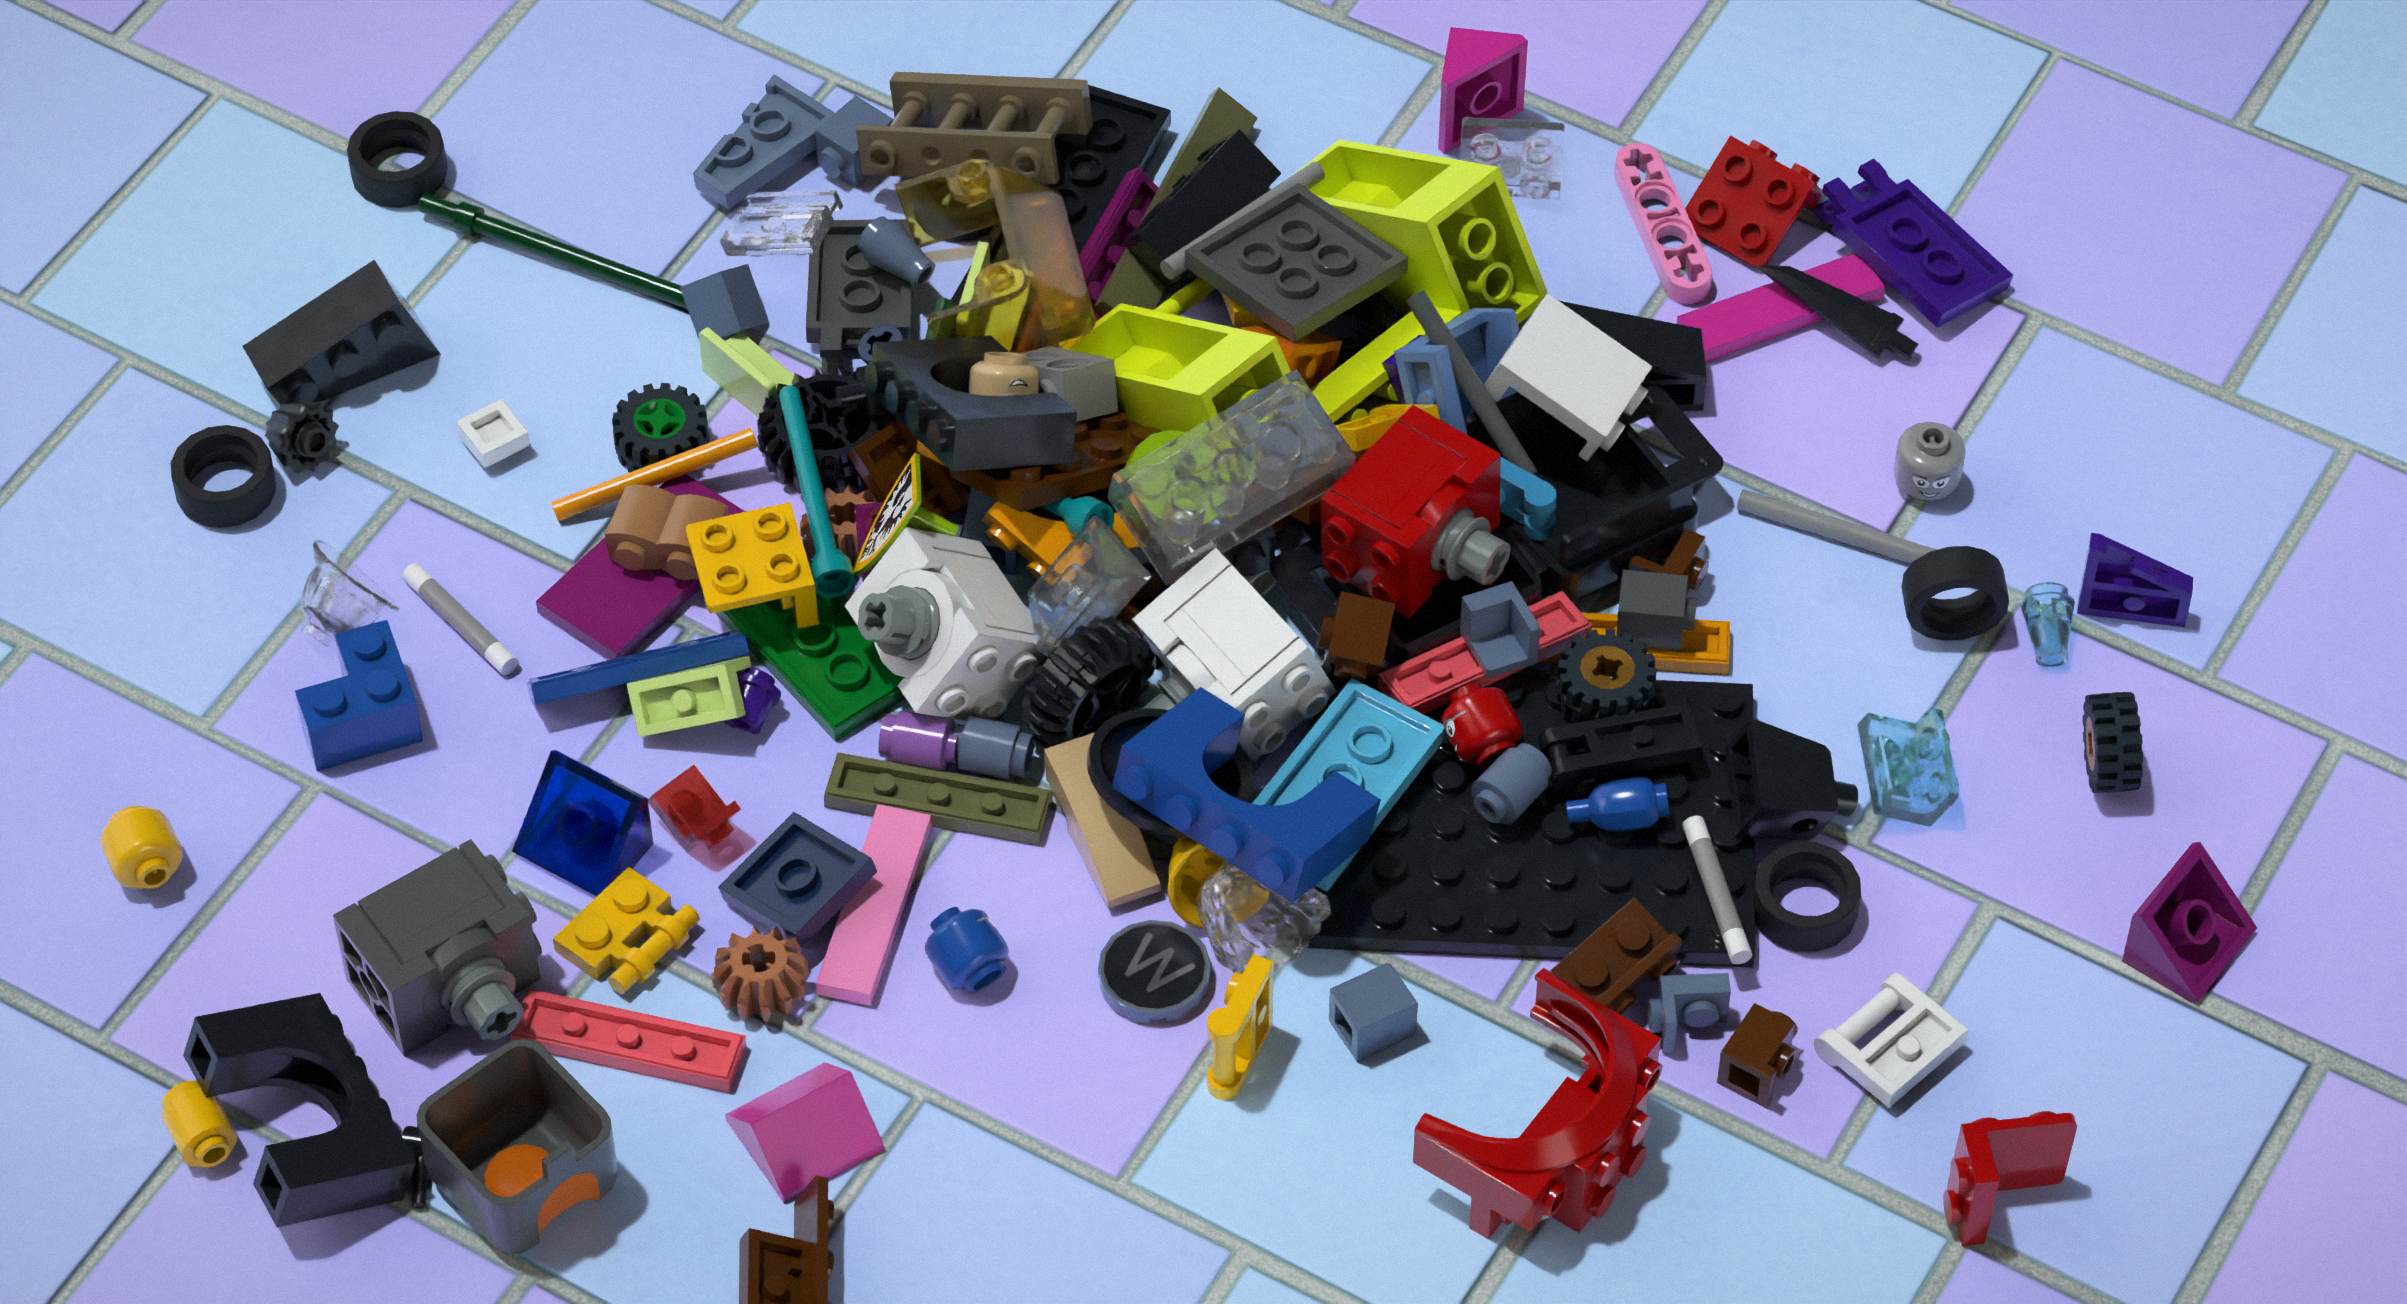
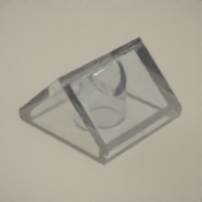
M1096 516L1091 518L1027 592L1037 650L1045 656H1048V652H1054L1060 646L1062 638L1071 637L1078 626L1087 627L1089 622L1095 618L1101 620L1109 616L1115 618L1151 577L1150 573L1104 521Z

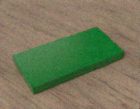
M806 554L810 566L812 560ZM816 594L819 624L799 629L797 628L792 608L783 610L779 599L715 613L731 631L737 630L745 635L748 649L835 742L905 699V696L898 687L905 677L893 674L882 663L875 647V641L866 640L861 635L857 624L844 606L849 600L845 594L832 598Z

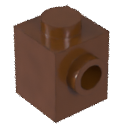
M1342 591L1335 604L1333 618L1323 616L1316 648L1326 650L1322 667L1334 669L1336 677L1350 681L1351 678L1359 682H1365L1366 677L1376 679L1382 668L1395 603Z

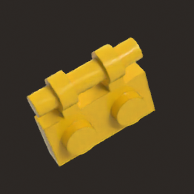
M628 866L553 938L554 951L595 980L600 978L611 966L617 970L608 977V983L616 992L624 994L635 983H644L655 972L654 964L669 950H678L689 939L688 932L700 921V916L694 908L687 904L683 905L673 916L665 915L672 908L670 894ZM645 933L650 936L639 948L632 947Z

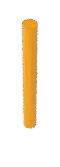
M752 427L554 500L551 504L559 522L620 499L627 485L655 486L759 446Z

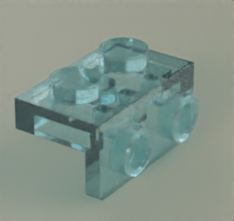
M1930 707L1916 723L1868 712L1857 724L1874 814L1931 827L1954 804L1959 796V781L1955 775L1950 750V736L1946 730L1943 710Z

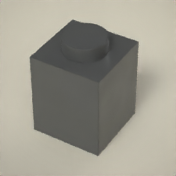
M1623 570L1616 636L1622 637L1624 632L1633 635L1634 644L1642 641L1647 645V649L1681 652L1683 630L1694 631L1697 599L1686 598L1688 576Z

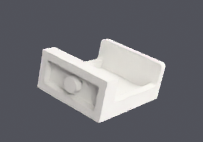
M1547 293L1484 383V386L1490 396L1497 402L1509 386L1585 438L1587 442L1578 456L1588 461L1598 447L1608 452L1626 426L1618 421L1620 415L1624 412L1631 416L1649 391L1641 383L1652 366Z

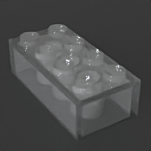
M1297 369L1113 474L1107 498L1167 586L1181 578L1214 548H1217L1222 554L1325 494L1328 490H1331L1330 488L1354 465L1356 456Z

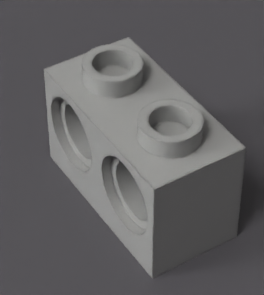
M1053 346L1021 353L1027 355V363L1032 364L1039 370V393L1055 392L1077 411L1076 422L1118 412L1114 359Z

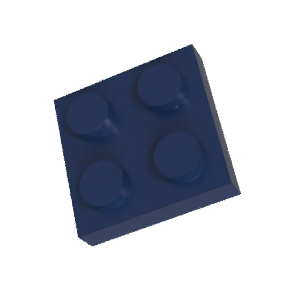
M793 812L718 886V889L724 901L771 930L777 926L785 939L796 937L797 943L802 948L877 873V869L871 857Z

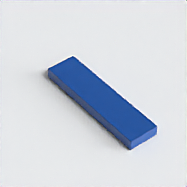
M737 630L531 678L526 683L530 700L537 705L747 655L749 651L745 635Z

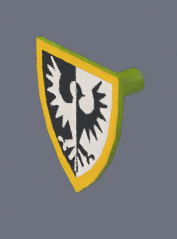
M916 452L913 454L877 514L853 569L855 576L868 571L876 564L906 527L956 536L958 525L920 506L922 503L920 454Z

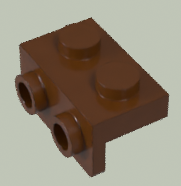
M898 420L890 423L846 452L877 502L885 501L915 452L920 454L917 451L918 439ZM920 454L922 498L920 506L943 518L966 506L970 497L966 491V484L950 477V469L947 466Z

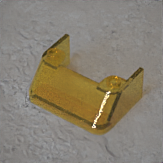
M984 159L967 160L954 166L894 184L912 236L919 248L1001 223L1010 259L993 263L977 275L974 281V291L977 300L926 315L934 339L991 335L1009 352L1024 353L1049 346L1059 347L1084 338L1093 330L1096 323L1094 308L1063 198L1058 191Z

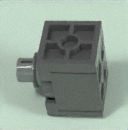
M472 839L460 844L459 850L455 847L360 899L358 906L356 903H353L333 914L346 980L403 1056L412 1053L447 1033V1025L449 1024L472 1025L483 1040L494 1041L505 1037L515 1029L524 1015V1009L514 994L541 980L537 956L542 954V948L533 932L532 924L537 922L534 908L522 892L514 894L507 886L506 874L496 857L492 854L484 856Z

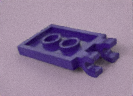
M1874 158L1859 166L1857 173L1864 181L1853 186L1851 190L1839 177L1823 185L1821 192L1829 199L1818 204L1815 207L1814 214L1825 223L1833 224L1831 231L1936 328L2009 288L2014 275L1909 179L1896 184L1888 176L1883 166Z

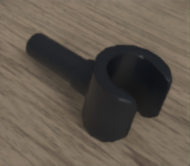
M406 1126L402 1133V1138L411 1144L416 1157V1168L413 1175L412 1207L423 1209L427 1206L428 1172L425 1167L418 1127Z

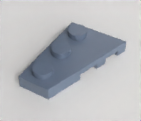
M774 74L766 83L767 93L758 104L751 102L742 112L743 122L733 134L724 135L692 173L696 189L728 210L816 150L815 130L835 112Z

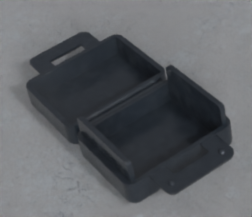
M1645 386L1649 391L1634 413L1629 416L1622 412L1618 421L1626 426L1608 452L1598 447L1588 461L1578 456L1587 440L1519 392L1507 396L1498 402L1496 401L1495 404L1538 470L1534 475L1550 483L1556 490V508L1554 510L1556 515V532L1547 540L1536 541L1530 539L1525 534L1522 523L1500 512V524L1491 534L1510 544L1511 549L1509 559L1500 576L1489 586L1482 585L1466 575L1456 581L1447 578L1441 584L1432 587V595L1410 618L1394 610L1384 659L1391 667H1394L1461 637L1460 622L1463 596L1512 581L1527 606L1541 600L1542 584L1551 595L1563 591L1574 602L1621 580L1623 570H1628L1629 563L1634 556L1642 557L1654 563L1669 557L1685 529L1697 533L1698 507L1693 500V486L1717 475L1722 470L1724 464L1722 456L1671 397L1658 386ZM1474 411L1466 415L1464 421L1468 436L1501 453L1476 412ZM1648 416L1684 459L1665 467L1630 424ZM1297 519L1298 546L1275 556V569L1269 571L1309 624L1319 634L1323 616L1333 618L1335 605L1309 572L1315 570L1337 599L1342 591L1369 598L1372 597L1349 583L1335 580L1322 568L1321 520L1307 525Z

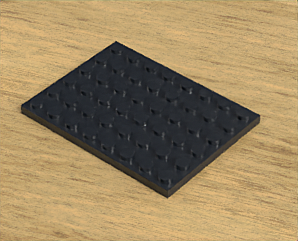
M1322 667L1337 692L1329 698L1323 710L1313 716V726L1349 682L1336 677L1334 669ZM1381 668L1379 673L1388 670V668ZM1512 674L1483 687H1496L1506 693L1522 725L1523 734L1516 744L1517 746L1521 743H1526L1540 750L1537 739L1543 731L1555 726L1573 723L1572 713L1565 715L1560 709L1561 701H1557V676ZM1378 675L1376 679L1366 677V681L1361 682L1382 693L1378 688ZM1656 680L1654 701L1651 709L1689 703L1703 744L1702 759L1585 780L1575 788L1562 791L1553 788L1550 778H1548L1547 788L1512 824L1493 823L1478 813L1473 803L1474 798L1471 788L1472 784L1487 769H1479L1477 764L1470 765L1461 762L1447 735H1445L1444 742L1370 836L1369 842L1361 847L1331 888L1325 891L1314 885L1304 894L1302 948L1564 959L1635 897L1669 935L1676 932L1682 939L1680 951L1676 955L1680 960L1678 965L1753 968L1755 960L1754 838L1735 836L1724 750L1726 745L1746 723L1753 719V684ZM1452 702L1424 715L1442 724L1441 717ZM1585 749L1572 750L1571 756L1585 754ZM1636 777L1648 778L1654 784H1666L1670 816L1660 817L1652 827L1632 831H1605L1598 828L1591 821L1570 824L1568 822L1566 801L1588 799L1592 791L1601 784ZM1691 816H1702L1704 818L1752 951V958L1743 964H1733L1730 961L1682 824Z

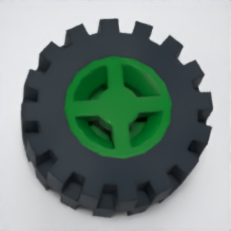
M652 383L643 385L644 392L638 393L634 389L627 393L628 402L621 399L616 405L617 412H613L612 425L615 450L622 466L627 465L628 472L709 443L708 421L704 404L700 405V399L695 393L688 396L687 388L680 385L675 390L671 389L670 383H661L659 389H654Z

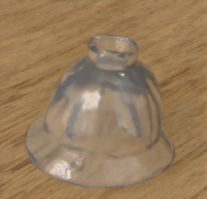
M320 540L313 542L315 565L307 577L301 598V608L306 619L301 629L302 632L329 647L335 638L334 634L372 624L381 614L399 611L400 607L350 559L328 543Z

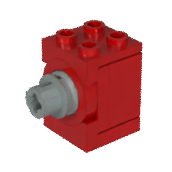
M1412 405L1398 419V422L1396 421L1330 488L1331 491L1328 490L1320 498L1322 568L1335 580L1349 583L1370 595L1373 599L1395 603L1394 610L1408 618L1432 595V587L1441 584L1447 578L1456 581L1466 575L1482 585H1491L1502 573L1511 550L1510 544L1491 534L1500 524L1501 453Z

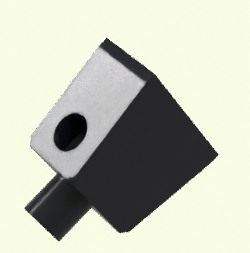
M1750 719L1724 748L1734 830L1737 837L1808 841L1815 838L1836 815L1849 817L1856 809L1858 803V789L1856 785L1835 780L1831 751L1823 744L1765 722Z

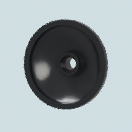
M1155 708L1134 709L1119 713L1106 720L1094 733L1087 752V770L1096 791L1117 814L1132 824L1161 835L1188 837L1112 788L1122 745L1169 710ZM1236 748L1234 757L1208 777L1225 793L1248 802L1252 788L1251 775L1245 759Z

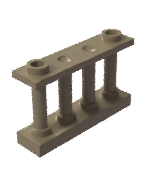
M896 71L889 80L894 120L890 126L858 125L856 136L863 175L1057 184L1059 181V171L1054 142L1055 137L1058 133L1088 134L1093 126L1088 80Z

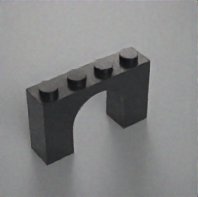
M991 335L873 343L872 360L867 363L865 368V383L869 393L951 471L1072 463L1077 411L1054 392L985 396L969 393L971 367L975 363L984 360V353L1009 352Z
M321 993L206 1014L194 1018L183 1056L206 1098L262 1086L288 1087L301 1091L320 1102L330 1112L337 1124L336 1128L326 1133L265 1146L253 1185L276 1227L403 1200L410 1178L416 1168L414 1150L408 1141L403 1140L392 1120L388 1103L377 1094L368 1078L363 1059L355 1055L344 1035L341 1020L336 1014H332Z

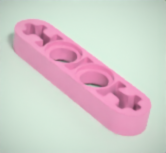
M1631 143L1622 147L1618 151L1615 160V182L1665 293L1671 300L1683 305H1695L1704 301L1711 289V264L1661 155L1655 148L1643 143ZM1638 169L1640 171H1646L1644 182L1640 183L1641 176ZM1648 199H1658L1665 202L1667 207L1661 211H1651L1644 208L1641 203ZM1672 235L1682 239L1684 244L1678 248H1668L1661 245L1658 240L1661 237ZM1684 264L1685 272L1691 282L1686 277H1680L1681 266Z

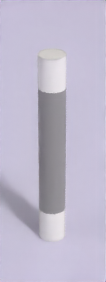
M412 563L404 569L402 578L502 675H509L517 668L519 660L418 563Z
M1691 816L1682 824L1730 961L1733 964H1743L1752 958V951L1704 818L1702 816Z

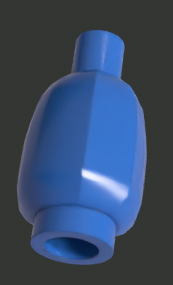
M1645 777L1620 779L1601 784L1592 791L1588 799L1566 801L1569 824L1591 821L1598 828L1605 831L1646 829L1655 825L1660 817L1670 816L1666 784H1654L1653 781Z

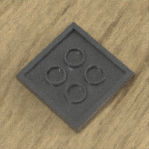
M1298 183L1186 249L1184 267L1294 343L1406 275L1408 257Z

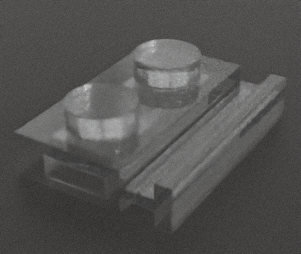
M836 190L749 193L746 197L749 203L748 206L739 208L719 241L726 256L760 257L764 255L803 256L815 254L834 222L832 213L834 211H841L843 204Z

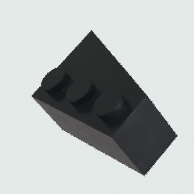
M1240 129L1206 148L1197 157L1200 163L1187 176L1182 175L1172 186L1174 190L1161 203L1159 202L1122 243L1165 288L1180 279L1188 284L1197 275L1188 269L1174 279H1168L1160 268V263L1271 190L1269 186L1282 174Z
M372 260L242 346L265 387L280 405L291 404L292 402H322L440 355L439 350L416 312L375 260Z

